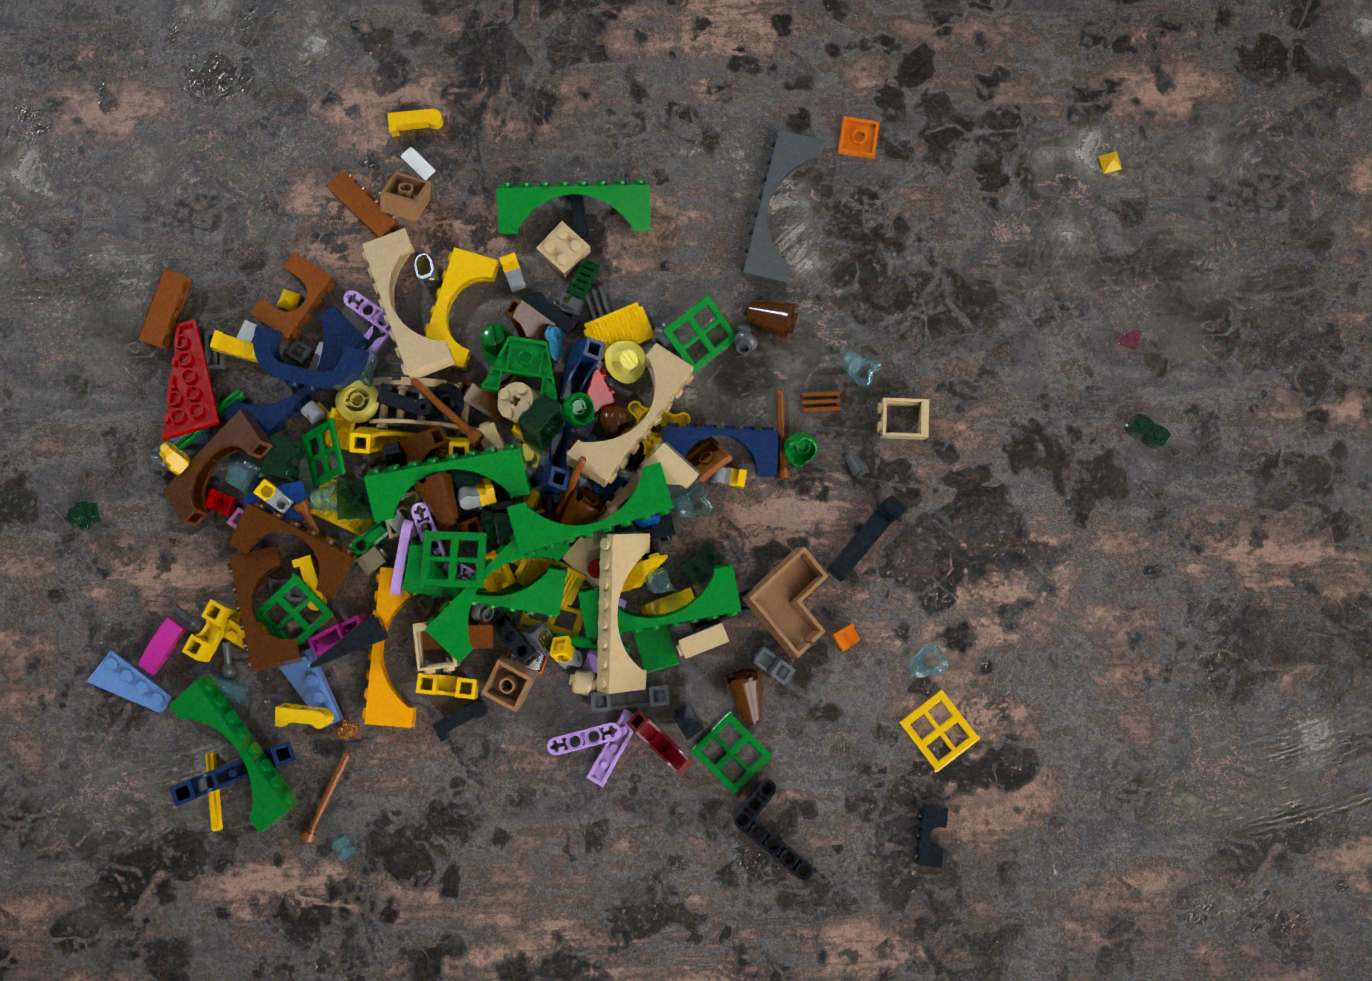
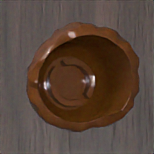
M609 405L599 412L597 420L601 434H617L620 425L629 423L632 420V414L628 408L622 405Z

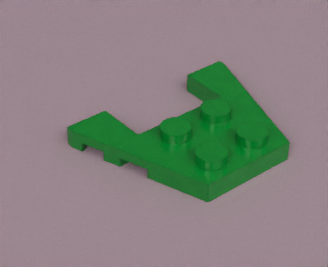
M509 336L493 367H491L487 378L483 382L481 390L499 392L502 374L541 379L542 385L539 399L557 402L548 342Z

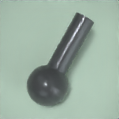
M607 376V379L604 380L607 386L611 385L614 391L632 399L634 392L617 384L612 376Z
M178 605L173 608L172 611L189 624V629L192 633L198 634L205 626L203 620L194 619Z
M230 641L222 642L224 664L220 668V673L225 678H231L236 673V667L232 664Z

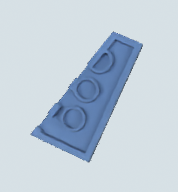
M313 648L301 652L303 661L279 667L307 706L331 710L334 716L331 724L344 719L321 666L316 668L310 667V664L317 659Z
M111 650L86 681L159 713H162L174 698L172 694L115 650Z

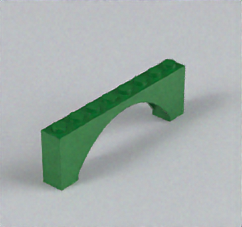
M604 179L596 180V183H588V180H578L577 183L570 184L567 180L558 181V184H550V181H539V184L522 181L520 185H512V182H501V185L496 187L499 234H518L521 223L536 207L554 197L569 194L592 196L606 202L625 217L632 226V231L651 230L649 182H645V179H634V182H626V179H616L613 183H607V180Z
M508 443L504 445L505 447L498 449L497 446H491L481 452L470 450L465 452V455L458 456V453H453L443 459L432 457L428 458L427 462L419 463V460L408 462L405 466L393 464L388 466V469L381 470L380 467L368 470L369 472L364 476V481L374 521L394 519L398 514L397 507L407 490L425 476L443 470L459 469L482 474L506 489L510 497L530 494L531 485L522 444Z
M661 462L642 467L639 483L629 500L613 515L593 524L574 526L557 523L537 514L528 507L527 502L506 507L520 554L524 552L525 556L537 553L536 549L544 547L545 550L555 548V543L563 541L564 545L575 542V537L581 535L583 539L595 536L594 532L601 530L602 533L614 530L613 526L618 524L621 525V528L632 525V520L640 519V522L652 519L651 515L659 513V516L671 513L670 509L674 508Z
M513 533L509 537L511 542L507 546L502 544L495 552L497 556L493 560L489 558L485 562L484 580L501 566L520 559L546 558L552 559L556 563L571 547L568 544L564 545L563 541L555 543V548L545 550L544 547L537 548V553L525 556V552L520 554ZM476 572L468 580H475ZM459 588L453 594L455 599L451 603L446 601L439 609L441 613L436 618L432 616L425 623L427 626L425 631L459 663L474 649L469 641L468 619L471 603L479 588Z
M412 541L409 546L403 591H408V594L419 595L421 593L427 594L429 598L445 597L448 601H453L455 599L453 594L459 588L420 587L423 542ZM431 544V555H430V556H435V554H434V552H433V550H432V544ZM430 562L429 578L448 579V571L440 562ZM548 564V568L539 577L514 590L504 592L477 590L471 605L481 603L486 604V607L497 608L499 606L505 607L507 611L523 610L526 614L535 615L536 613H541L545 617L555 618V616L560 614L568 567Z
M733 562L714 565V573L699 595L688 604L674 611L662 614H643L618 605L619 634L623 635V632L627 631L638 633L644 628L656 630L660 629L661 625L667 624L673 627L680 625V622L684 621L696 623L701 618L713 620L719 618V615L724 614L727 616L738 615V612H741V603ZM599 586L580 589L578 592L586 637L592 638V640H598Z
M210 675L193 682L169 705L180 721L192 719L208 724L222 733L237 749L247 768L252 788V810L248 818L259 833L272 826L300 803Z

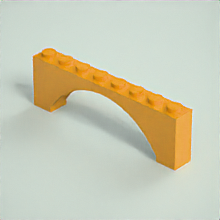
M380 567V571L376 575V582L379 585L378 591H375L374 602H377L376 610H373V614L375 617L381 616L386 631H388L398 611L416 595L408 594V591H403L401 596L390 594L394 568ZM385 640L373 644L372 649H369L368 660L371 663L366 673V680H369L368 688L364 692V699L367 700L366 708L364 707L362 712V719H365L364 724L415 727L417 707H412L401 697L388 676L384 660Z

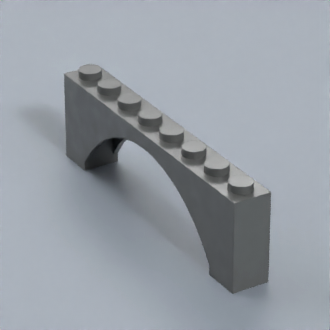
M779 130L778 136L774 135L771 145L775 147L774 152L769 153L767 164H770L769 171L765 170L763 182H766L765 188H760L758 199L761 200L760 206H756L753 216L757 217L756 223L751 224L749 235H752L751 242L747 241L745 253H748L747 259H743L741 263L742 277L786 288L792 265L785 262L772 242L767 224V209L774 191L786 177L811 163L817 164L823 140Z

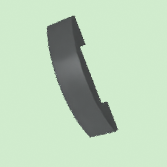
M668 685L650 686L644 690L611 694L604 692L590 693L592 713L670 705Z

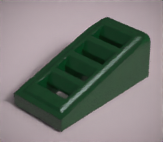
M583 259L566 293L584 300L599 274L600 266L587 259Z

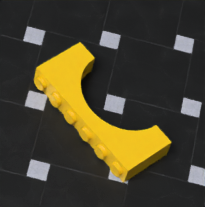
M454 247L453 252H450L448 255L447 263L449 265L447 270L443 271L441 279L443 283L436 292L437 302L431 308L430 323L426 324L424 334L429 339L437 341L446 340L456 363L450 367L466 371L472 353L453 339L449 328L450 309L456 297L466 287L477 282H495L500 264L496 259Z
M360 426L351 432L350 452L370 454L384 451L383 444L395 440L400 441L420 432ZM445 434L448 444L444 445L437 455L445 458L453 453H458V456L465 455V452L474 450L475 446L468 441L467 436Z

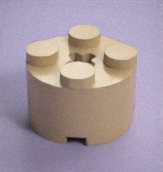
M522 382L510 383L498 392V409L501 415L521 426L529 425L536 421L539 412L542 411L543 401L539 399L540 395L534 389Z

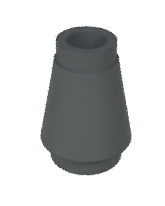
M854 451L844 456L853 478L856 477L857 480H860L870 473L869 466Z

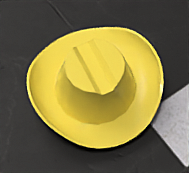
M618 341L611 344L606 350L605 365L609 374L614 379L629 384L638 380L643 374L646 367L644 366L646 355L637 343Z
M356 380L351 385L339 389L335 397L337 411L350 422H366L377 412L379 403L376 402L378 391L370 382Z

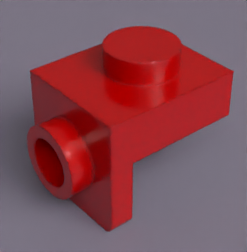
M210 488L204 500L205 507L228 517L232 516L239 501Z

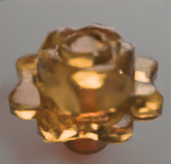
M343 720L336 736L340 737L341 740H352L358 734L360 726L356 722L349 723L348 720Z

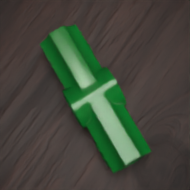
M379 521L360 537L353 540L349 547L358 554L356 559L389 536L386 525ZM362 540L366 542L365 550H362L359 545Z

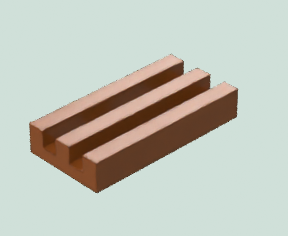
M840 391L801 394L802 413L841 411ZM836 397V399L806 400V398ZM836 403V407L806 408V405Z

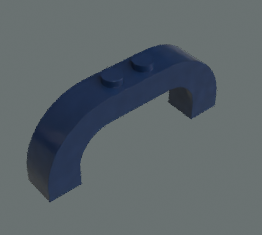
M256 325L253 348L258 363L270 375L286 380L287 385L298 387L299 384L305 385L304 389L316 391V388L339 390L355 382L367 365L370 352L349 346H344L338 365L327 372H318L288 365L281 358L279 351L283 332Z
M290 741L263 750L274 767H279L296 760ZM239 759L169 787L177 807L205 794L249 777L243 759Z

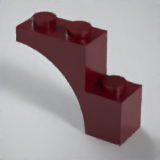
M639 709L627 721L626 724L633 732L654 750L679 777L693 763L683 750L642 710Z

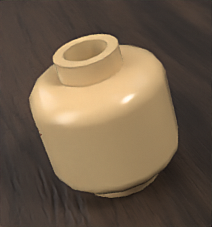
M579 668L575 674L571 673L569 685H572L573 693L589 696L590 693L595 692L597 687L595 672Z

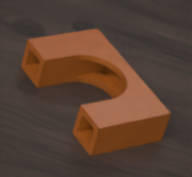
M293 252L283 268L304 282L307 290L304 303L294 311L285 312L278 310L261 298L250 313L271 329L283 332L282 336L292 343L300 337L302 328L312 320V314L322 306L324 297L334 289V283L336 282L332 276Z

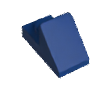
M617 476L612 484L608 483L605 488L595 482L594 493L600 496H615L614 493L621 486L624 488L628 484L627 478Z

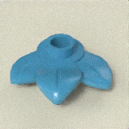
M548 326L545 331V338L549 342L552 358L558 361L559 357L565 356L562 346L565 333L560 327Z

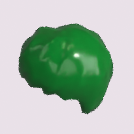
M576 392L570 394L564 400L562 415L564 420L571 426L584 427L591 424L596 418L593 401L589 395Z
M804 431L789 435L783 447L786 460L794 466L802 467L804 463L815 457L818 452L817 440L811 434Z

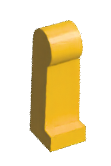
M437 109L387 113L389 132L392 137L400 136L399 131L428 127L440 129L444 124L443 117Z
M217 330L214 331L210 344L212 351L258 363L253 343L223 334V332Z
M308 555L292 560L293 568H300L303 581L327 606L326 595L315 590L319 580V569L315 556ZM311 601L307 604L311 610L320 611Z
M690 587L640 606L641 613L662 614L679 609L694 599L692 589Z
M283 703L275 707V726L283 727L293 722L310 724L317 729H321L331 724L334 719L332 711L327 708Z

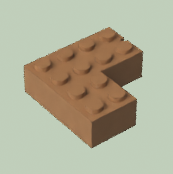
M805 547L795 548L742 597V600L789 657L797 658L810 647L809 643H814L826 632L802 603L828 577Z

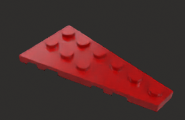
M196 319L176 324L175 352L171 362L173 367L169 378L166 400L168 405L167 413L164 416L165 428L164 432H162V439L164 441L221 424L200 329Z

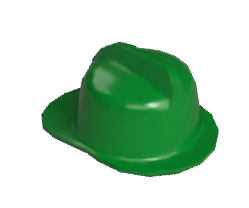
M498 322L487 324L480 333L484 357L491 365H494L498 358L497 356L510 336L508 328Z

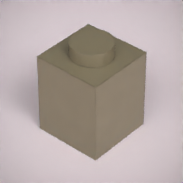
M376 546L356 559L367 576L374 575L380 570V567L390 563L387 559L389 557L387 552L382 547L379 549Z

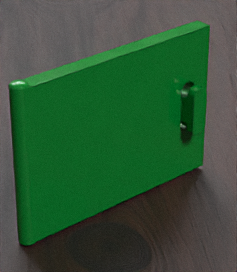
M661 625V628L656 630L644 628L641 632L633 633L646 674L679 664L667 625Z

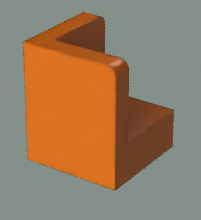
M853 623L831 634L841 652L860 641Z

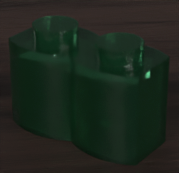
M1143 414L1131 417L1124 427L1130 436L1140 439L1143 444L1153 449L1164 446L1171 435L1165 427L1154 424L1149 417Z

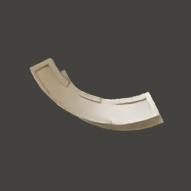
M393 377L373 378V386L381 388L382 383L397 388L399 390L398 394L406 396V391L409 388H415L411 384L410 377H401V380H392ZM418 378L429 390H434L441 383H447V380ZM458 382V385H457V384H454V385H455L456 387L460 388V386L462 385V382ZM420 393L419 399H427L423 394ZM464 403L461 419L468 425L470 406ZM380 404L379 419H369V423L376 424V428L388 429V426L433 428L441 425L443 429L458 431L457 434L467 435L456 424L441 420L439 422L425 421V417L419 415L417 420L404 419V411L399 409L396 412V419H387L388 406Z

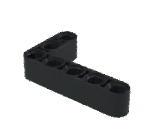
M893 495L886 498L826 570L838 581L842 582L888 526L895 522L907 507Z
M764 778L733 815L734 823L742 832L797 878L808 880L813 874L810 863L756 818L776 793L775 783L769 778ZM765 783L772 785V790L769 793L762 791V786ZM754 798L760 801V805L757 808L749 806L750 801ZM740 814H745L748 817L747 822L744 824L737 822V817ZM755 827L763 829V833L760 836L752 834ZM772 839L778 841L775 849H770L767 846L768 842ZM787 852L793 854V858L789 862L783 860V855ZM800 866H808V872L806 874L798 873Z

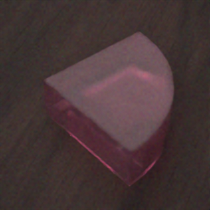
M1133 330L1127 332L1118 340L1117 344L1136 350L1142 331Z

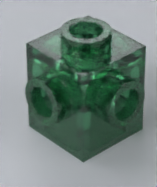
M87 501L75 503V506L68 510L67 515L71 527L89 530L92 529L94 524L100 522L97 502L87 503Z

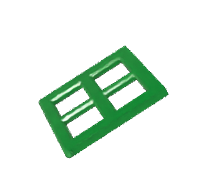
M708 294L662 330L681 359L694 367L692 374L734 342L736 335ZM707 306L716 319L702 329L693 316ZM687 321L696 335L682 345L673 331ZM717 324H720L728 337L714 347L706 333ZM700 339L708 353L694 363L685 349Z
M333 418L302 435L313 487H318L342 474H346ZM329 430L333 446L326 448L323 433ZM317 437L320 453L314 456L311 440ZM335 452L338 467L331 470L328 454ZM322 458L325 474L319 477L315 461Z
M425 530L420 587L484 589L487 533ZM432 540H451L450 556H430ZM459 540L478 541L477 558L458 557ZM430 562H449L448 579L429 578ZM457 563H477L476 579H456Z
M293 573L292 578L256 611V616L276 638L286 640L290 638L281 629L293 618L305 630L296 638L299 645H301L330 617H334V613L297 574ZM295 585L307 596L296 608L284 597ZM310 601L323 613L311 625L299 613ZM277 602L289 614L278 625L265 614Z
M729 711L690 750V753L694 754L733 795L772 757L732 715V711ZM728 723L742 735L731 748L717 735ZM713 738L726 751L715 764L701 751ZM747 742L761 755L750 767L736 755ZM731 758L745 770L734 783L720 770Z

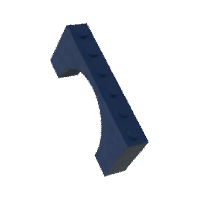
M667 423V426L662 427V444L664 442L669 443L684 458L692 446L701 439L710 436H725L736 440L749 452L755 467V477H777L779 431H774V427H762V430H755V426H743V429H736L734 425H724V429L716 428L717 425L705 424V428H697V424H686V427H678V423Z

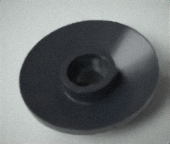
M451 383L437 385L432 393L457 416H460L464 408V399L459 388ZM434 405V415L441 421L450 422L451 420Z

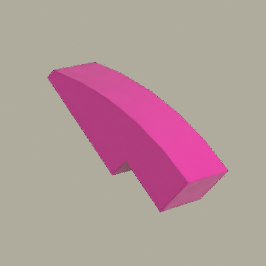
M366 614L356 615L307 639L310 648L314 649L316 656L322 655L358 624L364 622L363 618L367 617Z
M167 617L148 644L138 665L152 676H155L179 645L177 644L188 629L173 617Z

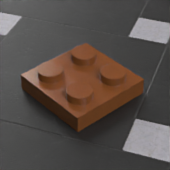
M710 436L689 452L685 459L701 472L697 478L704 482L730 462L732 457Z

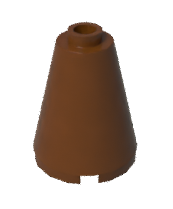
M751 302L750 305L747 304L744 315L747 316L746 319L751 323L788 341L790 340L787 337L788 334H793L796 326L798 313H795V308L799 309V305L796 303Z
M450 471L433 474L425 478V483L421 484L418 481L413 485L415 491L441 526L445 525L447 528L457 524L456 520L459 519V513Z
M575 487L560 523L574 526L593 524L606 512V504L603 503L601 505L599 502L600 498L592 491L583 487L578 490V487Z
M754 668L735 671L733 672L734 676L730 678L729 675H726L724 677L725 685L743 722L748 725L759 723V720L762 718V670L759 669L758 672H755Z

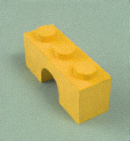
M210 599L201 617L206 619L204 628L200 633L190 635L181 652L197 661L209 662L223 638L229 619L236 614L237 610L221 601Z
M422 672L418 673L416 693L477 699L480 679L441 674H424Z

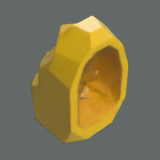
M164 442L160 445L159 455L163 458L164 465L174 474H181L189 465L190 458L185 452L169 442Z

